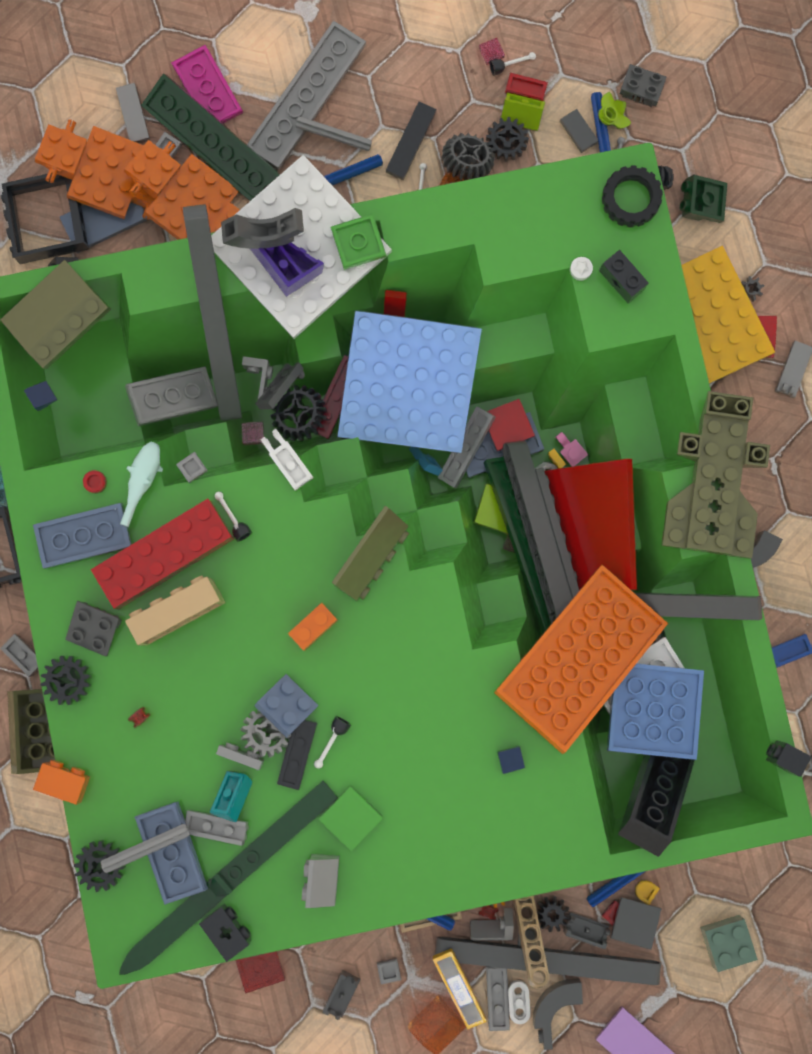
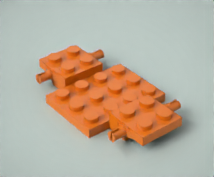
M71 119L68 120L65 129L48 124L35 157V163L49 169L46 181L49 182L50 180V183H54L56 174L72 180L67 198L121 219H125L130 203H134L145 208L142 217L146 218V215H144L145 211L155 199L142 189L136 197L133 196V193L131 195L129 190L135 185V182L124 172L127 165L144 145L93 126L87 141V139L73 133L76 122L74 120L72 122Z
M148 140L124 170L135 182V185L129 190L131 195L133 193V196L136 197L142 189L155 199L144 215L179 240L187 238L183 207L206 204L211 233L216 232L221 227L222 221L240 211L231 203L239 191L193 154L181 166L169 155L176 147L171 141L162 149Z

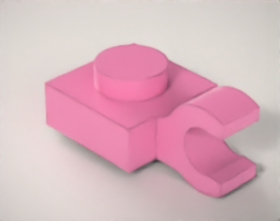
M563 432L555 437L564 447L560 453L572 467L588 455L576 439L570 442Z

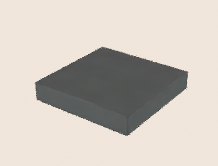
M620 897L610 938L652 950L662 909Z

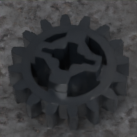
M510 117L507 118V121L500 118L499 124L494 121L492 124L493 128H488L489 135H486V141H489V147L493 148V154L497 153L498 160L501 156L504 157V161H507L508 157L515 160L516 154L521 157L522 150L526 151L527 149L526 144L529 138L525 136H527L528 130H523V123L517 124L518 119L511 122Z
M60 656V662L52 659L53 666L45 665V669L48 672L47 674H41V677L46 678L45 682L40 684L47 687L43 692L44 695L51 694L50 701L58 699V705H63L65 700L67 705H72L73 699L76 702H80V694L87 695L88 693L84 689L92 685L87 682V679L91 678L92 675L85 673L89 667H81L83 661L81 659L74 662V656H69L68 660H66L65 656ZM64 665L62 671L57 674L54 673L59 667ZM75 669L78 671L80 678L75 674ZM67 677V679L75 683L65 684L64 681L58 678ZM52 682L56 685L57 691L54 689ZM74 687H79V688L76 690V692H74V693L71 694V695H68V694H70V690H71L72 688H74Z
M100 840L97 846L93 841L89 843L90 849L87 846L81 848L84 854L79 853L76 855L80 862L74 864V867L79 868L75 876L82 877L79 884L81 885L86 882L87 890L95 886V891L99 892L103 886L104 890L107 891L110 889V884L113 886L118 884L116 878L121 879L123 877V874L119 871L126 868V865L109 873H105L103 869L93 872L99 862L120 851L119 847L114 850L112 849V842L104 846V840ZM94 851H104L107 854L99 855L97 852L95 853ZM86 861H87V863H88V871H87V872H86V868H85V863H86ZM93 877H100L102 880H105V881H96V880H94V879H92V878H93Z

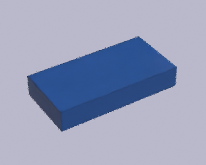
M807 634L771 647L776 668L812 654V646Z

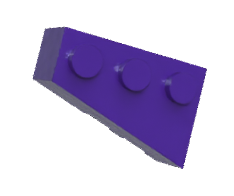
M292 242L277 247L250 249L286 297L323 272L324 263L322 261L316 260L306 253L305 249L297 247Z

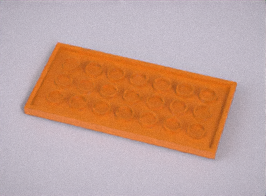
M601 565L494 693L560 753L564 754L656 640L668 622L607 568Z

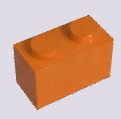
M321 603L288 634L305 651L331 628L338 619Z
M56 760L42 763L33 790L75 805L81 803L90 776L85 775V770L72 767L70 770L63 767L64 763Z

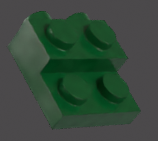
M695 174L686 178L681 185V191L684 192V199L680 202L679 206L680 211H682V217L697 221L705 219L718 223L724 222L728 183Z

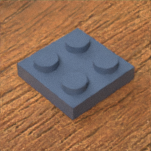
M285 674L254 706L287 738L319 705Z

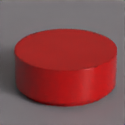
M96 470L89 471L83 478L84 488L91 493H100L107 485L104 474Z

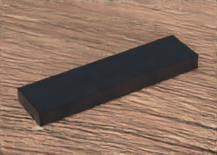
M418 102L386 168V173L404 180L437 109Z

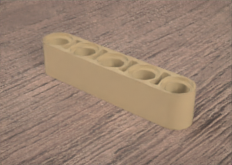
M533 895L515 899L513 904L528 981L532 987L539 989L548 983L549 972ZM528 909L531 912V918H524L521 915V910ZM526 930L534 931V940L526 938ZM530 951L538 952L540 956L539 961L535 962L530 959ZM535 972L543 975V983L534 981L533 975Z

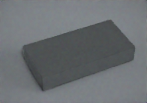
M578 109L560 119L561 124L581 153L598 143V139Z

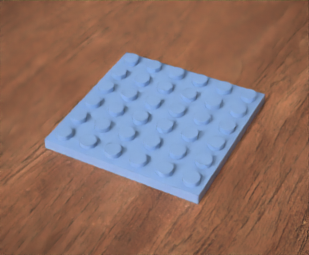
M355 310L337 436L350 439L358 437L359 440L462 453L482 329Z

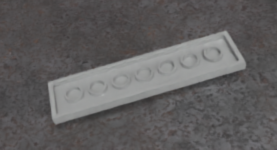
M333 21L247 145L266 162L279 170L306 132L296 128L297 118L300 116L314 121L366 46V41Z

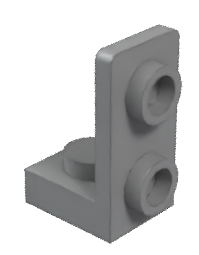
M243 356L242 366L244 369H247V372L259 374V371H262L259 399L267 389L268 379L272 378L273 367L270 366L268 360Z
M504 908V916L500 917V920L470 921L471 940L473 941L513 940L514 923L512 908Z

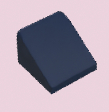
M47 381L24 390L37 411L58 400Z
M520 746L497 751L503 774L525 768Z

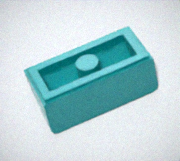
M227 771L210 813L228 821L237 822L251 788L252 780L246 774Z

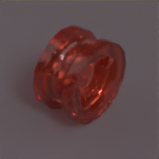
M142 707L131 715L128 721H132L134 723L133 727L137 728L151 715L150 713H145V707Z
M491 905L483 906L478 914L496 920L495 913L499 909Z

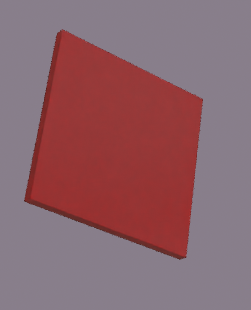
M620 459L544 471L545 475L549 478V489L555 499L556 513L560 516L561 530L566 536L565 543L567 550L571 554L573 570L577 574L579 590L601 565L607 568L630 590H637L632 459Z

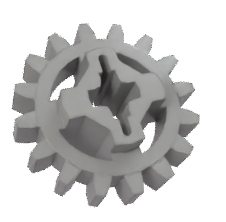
M257 710V713L252 711L249 714L250 718L246 717L243 721L247 726H242L240 729L242 732H245L241 740H247L248 742L245 748L252 747V755L257 751L260 752V758H263L266 753L270 758L274 756V751L277 754L282 752L281 747L285 748L288 745L285 739H289L291 734L286 738L259 710ZM263 718L261 725H253L256 720ZM264 728L266 729V733L270 734L267 737L265 736V732L262 731ZM271 740H278L274 746L269 747Z

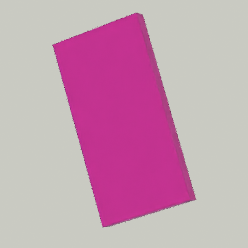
M206 45L171 62L187 93L220 122L225 123L243 113Z

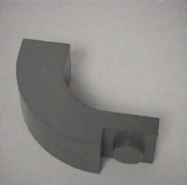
M298 208L269 219H251L236 214L221 222L223 244L239 248L277 247L293 242L294 236L304 232L302 210Z
M765 530L759 532L754 543L753 556L751 558L752 567L754 568L767 562L776 553L783 539Z
M579 978L566 979L551 985L542 993L535 1005L533 1026L534 1029H541L538 1030V1041L542 1043L544 1050L553 1049L551 1023L555 1013L567 1005L583 1004L582 983Z

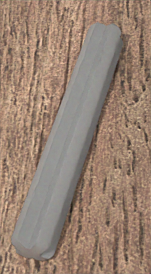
M300 116L296 121V128L366 151L370 150L372 144L370 139Z
M186 824L179 825L102 860L101 867L105 873H109L189 837V829Z

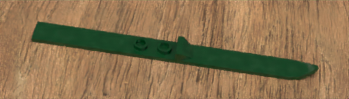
M324 781L318 784L207 882L208 889L206 891L189 897L141 939L127 954L120 968L119 975H126L140 970L151 963L331 805L338 797Z

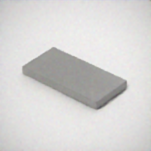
M206 367L125 385L138 426L218 407Z

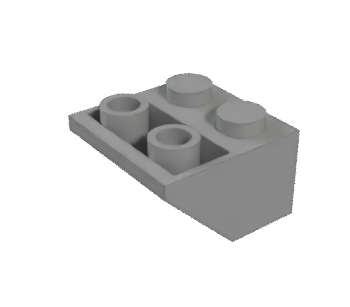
M312 854L310 859L306 860L304 877H308V880L302 888V901H306L305 908L335 906L340 856Z

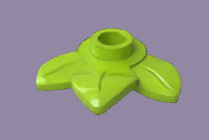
M610 92L604 94L601 98L602 108L598 113L600 121L604 125H614L618 129L629 126L631 121L623 115L626 102L614 100Z

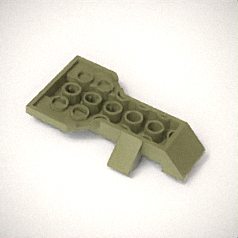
M708 391L700 418L699 433L680 432L677 455L695 461L693 479L689 486L667 501L661 546L748 559L752 558L758 513L740 491L743 468H767L770 445L753 442L746 443L748 422L751 420L753 397ZM715 480H717L718 484L721 485V487L718 488L717 491L715 490V486L711 485V482L713 483L715 482ZM713 502L715 506H718V510L715 513L712 512V508H708V505ZM710 524L715 528V532L712 535H709V531L705 528L710 526Z

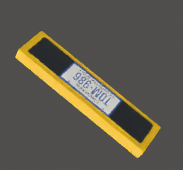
M452 948L434 955L433 961L467 1029L487 1022L486 1016Z

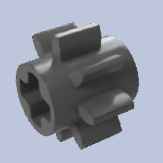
M749 276L747 277V283L744 281L741 283L748 298H751L752 302L756 300L755 295L759 297L763 295L760 290L764 285H760L758 282L759 277L752 280ZM751 285L754 286L752 293L749 292V286Z

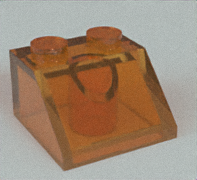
M439 995L408 1024V1030L433 1054H439L466 1028L465 1023Z

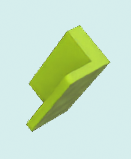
M507 93L501 118L507 121V118L510 117L511 122L518 119V125L523 123L524 128L537 131L545 101Z

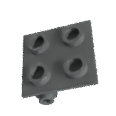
M630 64L619 94L623 95V98L631 100L633 95H635L633 101L636 100L637 96L641 97L639 103L644 98L643 104L656 107L666 76Z
M77 601L65 640L107 657L116 627L119 628L122 620L117 615L114 616L105 610H100L98 607H92L86 602Z

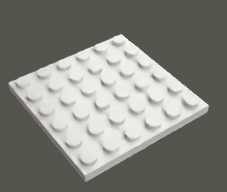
M304 155L297 159L236 214L251 219H269L294 208L301 209L304 232L294 236L292 243L299 248L302 247L310 256L324 263L322 274L286 297L249 248H239L223 244L222 227L211 235L214 253L293 339L385 259H378L344 270L331 226L357 219L361 216ZM382 240L387 257L392 252V249Z

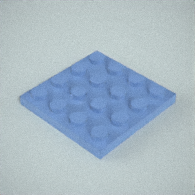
M636 664L612 694L607 750L697 760L704 670Z

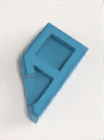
M410 447V452L415 459H419V464L425 471L437 476L441 474L443 470L432 456L423 454L419 447Z

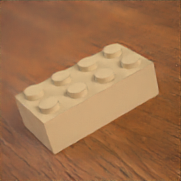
M201 575L191 580V585L187 588L178 587L170 592V597L165 599L161 597L149 603L151 607L142 610L140 608L130 613V618L125 620L137 645L147 646L225 604L214 580Z

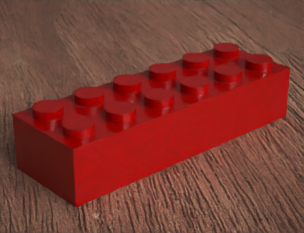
M207 498L95 566L91 571L112 607L119 610L234 540V537L212 501Z

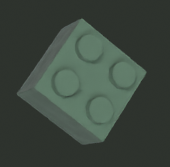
M740 915L700 927L712 966L717 972L758 960L745 919Z

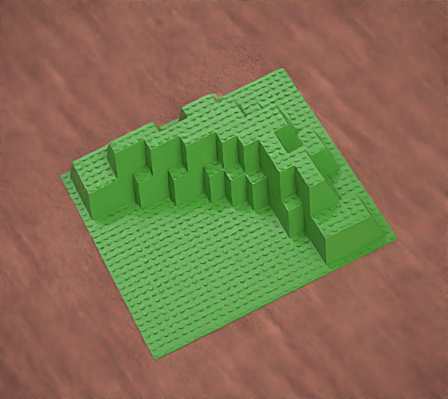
M652 143L624 147L350 204L361 217L373 214L380 237L392 249V252L295 339L291 337L215 254L242 419L221 421L217 407L138 426L125 389V385L129 383L206 367L216 396L188 238L68 262L111 310L48 369L42 368L0 320V467L40 681L42 683L46 680V678L41 677V674H47L48 672L45 669V665L53 666L52 659L60 662V656H65L66 660H68L69 656H74V662L78 659L83 660L81 667L88 666L89 668L85 673L92 675L91 678L87 679V682L92 684L91 687H85L84 689L88 694H80L81 701L76 702L73 699L72 705H67L66 700L63 705H58V699L50 701L51 694L44 695L43 693L55 760L64 763L63 767L70 770L72 767L85 770V775L90 776L81 803L75 805L63 800L74 863L80 862L76 858L77 854H84L81 848L87 846L90 849L89 843L93 841L97 846L100 840H104V846L112 842V849L114 850L119 847V852L142 843L143 840L135 819L137 815L177 801L185 820L187 810L211 814L210 810L227 771L246 774L252 780L251 788L238 817V820L248 822L247 840H245L244 845L240 846L190 835L206 883L322 781L329 786L338 798L352 786L383 817L375 828L351 852L318 820L332 806V804L329 805L151 963L140 970L126 975H119V971L130 950L191 896L164 905L148 855L126 864V868L119 871L123 874V877L121 879L116 878L118 884L115 886L110 884V889L107 891L104 890L103 886L99 892L95 891V886L87 890V883L85 882L80 885L79 882L82 877L77 876L97 986L100 989L226 962L199 925L204 918L224 903L227 907L231 906L238 916L236 918L241 926L245 925L251 933V943L229 960L233 961L812 835V817L802 776L798 777L766 761L768 757L766 751L769 745L775 743L776 740L788 743L793 747L795 745L763 609V619L662 617L668 622L664 628L666 639L684 668L704 670L697 760L694 761L672 841L662 854L657 857L618 835L644 754L607 750L610 715L604 705L566 753L562 754L494 693L542 636L543 632L509 535L474 523L485 484L491 485L487 472L468 478L465 472L458 487L454 488L440 480L437 475L425 471L419 464V459H415L410 452L411 446L359 440L358 437L353 439L338 437V419L329 440L311 433V439H307L305 436L303 442H300L298 438L293 442L290 440V437L285 439L283 434H280L285 442L287 441L313 476L312 480L295 491L260 440L263 437L268 439L274 450L281 445L272 433L274 429L278 428L272 425L275 420L270 416L275 412L271 409L260 410L255 404L258 401L262 371H259V374L247 372V369H244L242 366L243 356L268 360L270 366L273 367L272 378L267 381L268 387L286 363L294 366L296 362H299L304 368L305 376L303 379H295L289 388L293 391L294 385H298L300 389L305 385L308 389L313 388L315 393H319L321 399H324L344 355L349 356L355 310L384 314L385 291L406 292L405 317L482 329L466 425L476 406L489 411L520 399L525 413L530 412L544 447V451L531 455L534 468L543 462L554 464L547 456L548 452L552 449H555L566 463L563 468L572 467L560 453L564 447L555 438L561 432L570 442L576 439L588 453L575 466L632 459L637 590L631 591L634 593L759 596L751 559L661 546L667 501L689 486L693 479L695 461L677 455L680 432L699 433L701 414L707 393L711 389ZM631 165H636L637 168L644 167L649 173L655 174V179L661 183L660 189L663 191V196L657 213L649 222H645L644 225L639 227L634 225V227L630 228L624 224L620 226L617 224V221H612L609 218L610 215L604 211L602 196L608 178L616 170L619 171L622 167L630 168ZM628 180L621 182L615 189V202L626 212H642L650 203L649 191L638 181ZM618 250H621L649 282L645 290L630 303H627L599 271L602 264ZM578 257L588 258L593 265L592 273L586 280H576L570 273V266L573 260ZM58 265L0 276V319ZM47 381L58 400L37 411L24 390ZM302 399L304 406L313 407L310 400ZM285 419L287 427L296 428L294 421ZM154 442L160 447V466L163 471L156 473L152 485L136 506L128 527L132 544L207 498L212 501L233 536L232 529L234 523L220 501L215 499L216 492L223 493V499L238 523H246L251 529L252 534L239 542L234 538V540L118 610L112 607L91 569L122 550L43 569L33 525L118 503L123 504L125 512L128 504V483L130 478L127 466L132 465L144 445ZM419 448L423 454L432 456L442 469L451 454L450 451ZM195 452L208 471L193 482L188 483L176 464ZM89 471H99L106 477L107 485L102 492L91 493L84 488L83 478ZM717 480L713 483L711 482V485L715 486L716 491L721 487ZM714 502L708 505V508H712L713 513L718 510V506H715ZM384 506H387L408 525L407 532L409 535L403 544L398 542L393 550L396 551V554L389 563L387 561L384 562L381 567L384 571L378 580H372L368 585L371 590L365 599L359 598L358 601H355L335 587L332 581ZM710 524V526L705 527L706 530L709 531V535H712V533L715 532V528L712 527V524ZM201 575L214 580L225 604L147 646L137 645L125 620L130 618V613L140 608L142 610L151 607L149 603L161 597L162 599L170 597V592L178 587L187 588L191 585V580ZM77 601L86 602L92 607H98L100 610H105L114 616L117 615L122 620L119 628L116 627L107 657L65 640ZM323 603L338 621L308 649L303 651L288 633L318 605ZM64 665L59 667L54 673L57 674L62 671ZM75 669V674L80 678L78 671ZM285 674L319 705L305 719L317 723L299 790L277 784L287 746L285 748L281 747L282 752L279 754L274 751L273 757L269 758L266 753L261 758L264 759V763L260 770L216 754L219 745H226V742L239 746V751L245 753L248 750L252 751V747L245 748V745L248 743L247 740H241L245 732H242L240 729L242 726H247L243 721L246 717L250 718L249 714L252 711L257 713L258 709L254 705ZM67 677L58 678L64 681L65 684L75 683L67 679ZM52 682L54 689L57 691L56 685ZM42 686V692L47 689L46 686ZM74 687V688H72V689L70 690V694H68V695H71V694H73L74 692H76V690H77L79 687ZM335 716L341 717L348 721L351 726L344 735L336 737L323 760V767L318 769L314 766V762L320 758L333 735L331 729L332 721ZM263 718L256 720L253 725H261ZM265 728L262 730L263 732H265L266 737L270 735L269 733H266ZM271 740L269 747L274 746L278 740ZM520 746L525 768L503 774L497 751ZM94 851L95 853L97 852L99 855L107 854L104 851ZM312 854L340 856L335 906L305 908L306 901H302V888L304 883H307L308 877H304V865ZM87 861L85 863L86 872L88 871ZM101 862L98 863L93 872L102 869ZM93 877V878H92V879H94V880H96V881H105V880H102L100 877ZM230 927L228 929L225 928L223 933L230 934L232 929Z

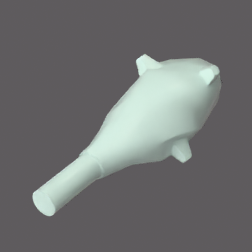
M154 442L144 445L132 465L127 466L130 478L128 483V504L120 522L123 526L129 527L138 502L152 485L156 473L163 471L160 466V447Z

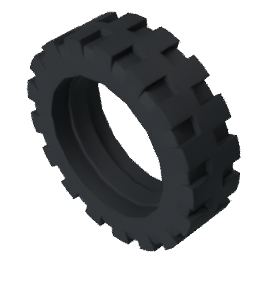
M631 165L630 168L625 166L620 168L619 171L616 170L608 178L603 189L602 204H604L605 213H608L610 215L609 218L612 221H617V224L620 226L624 224L631 228L634 225H638V227L644 225L645 222H649L662 203L663 191L660 189V181L655 179L654 173H649L644 167L637 168L636 165ZM628 180L638 181L643 184L650 195V203L647 208L638 213H629L622 210L614 198L617 185Z

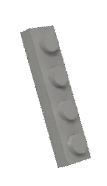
M476 406L465 428L462 453L451 452L442 469L443 471L438 476L440 480L454 488L458 487L496 418L494 415Z

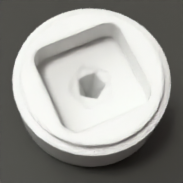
M585 257L574 259L570 266L572 277L580 281L589 278L593 270L591 261Z

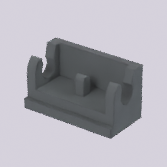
M570 912V919H567V926L563 931L565 935L606 949V939L610 935L609 925Z
M342 970L322 1013L326 1015L332 1014L335 1016V1019L340 1020L361 979Z

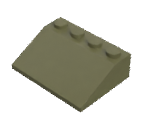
M64 260L0 320L42 368L48 369L101 320L111 308L71 265Z
M384 506L336 575L332 584L355 601H358L359 598L364 600L371 590L368 585L372 580H378L384 571L381 569L384 562L387 561L389 563L396 554V551L393 550L398 542L403 544L409 535L407 532L408 525L387 506Z
M42 689L7 691L11 774L39 772L42 763L55 760Z

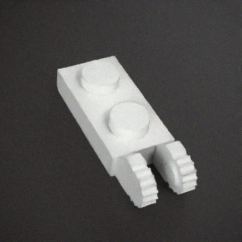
M274 429L272 431L273 436L281 444L278 448L274 450L269 440L265 437L260 440L270 452V457L296 491L312 480L313 476L287 441L285 442L277 429Z

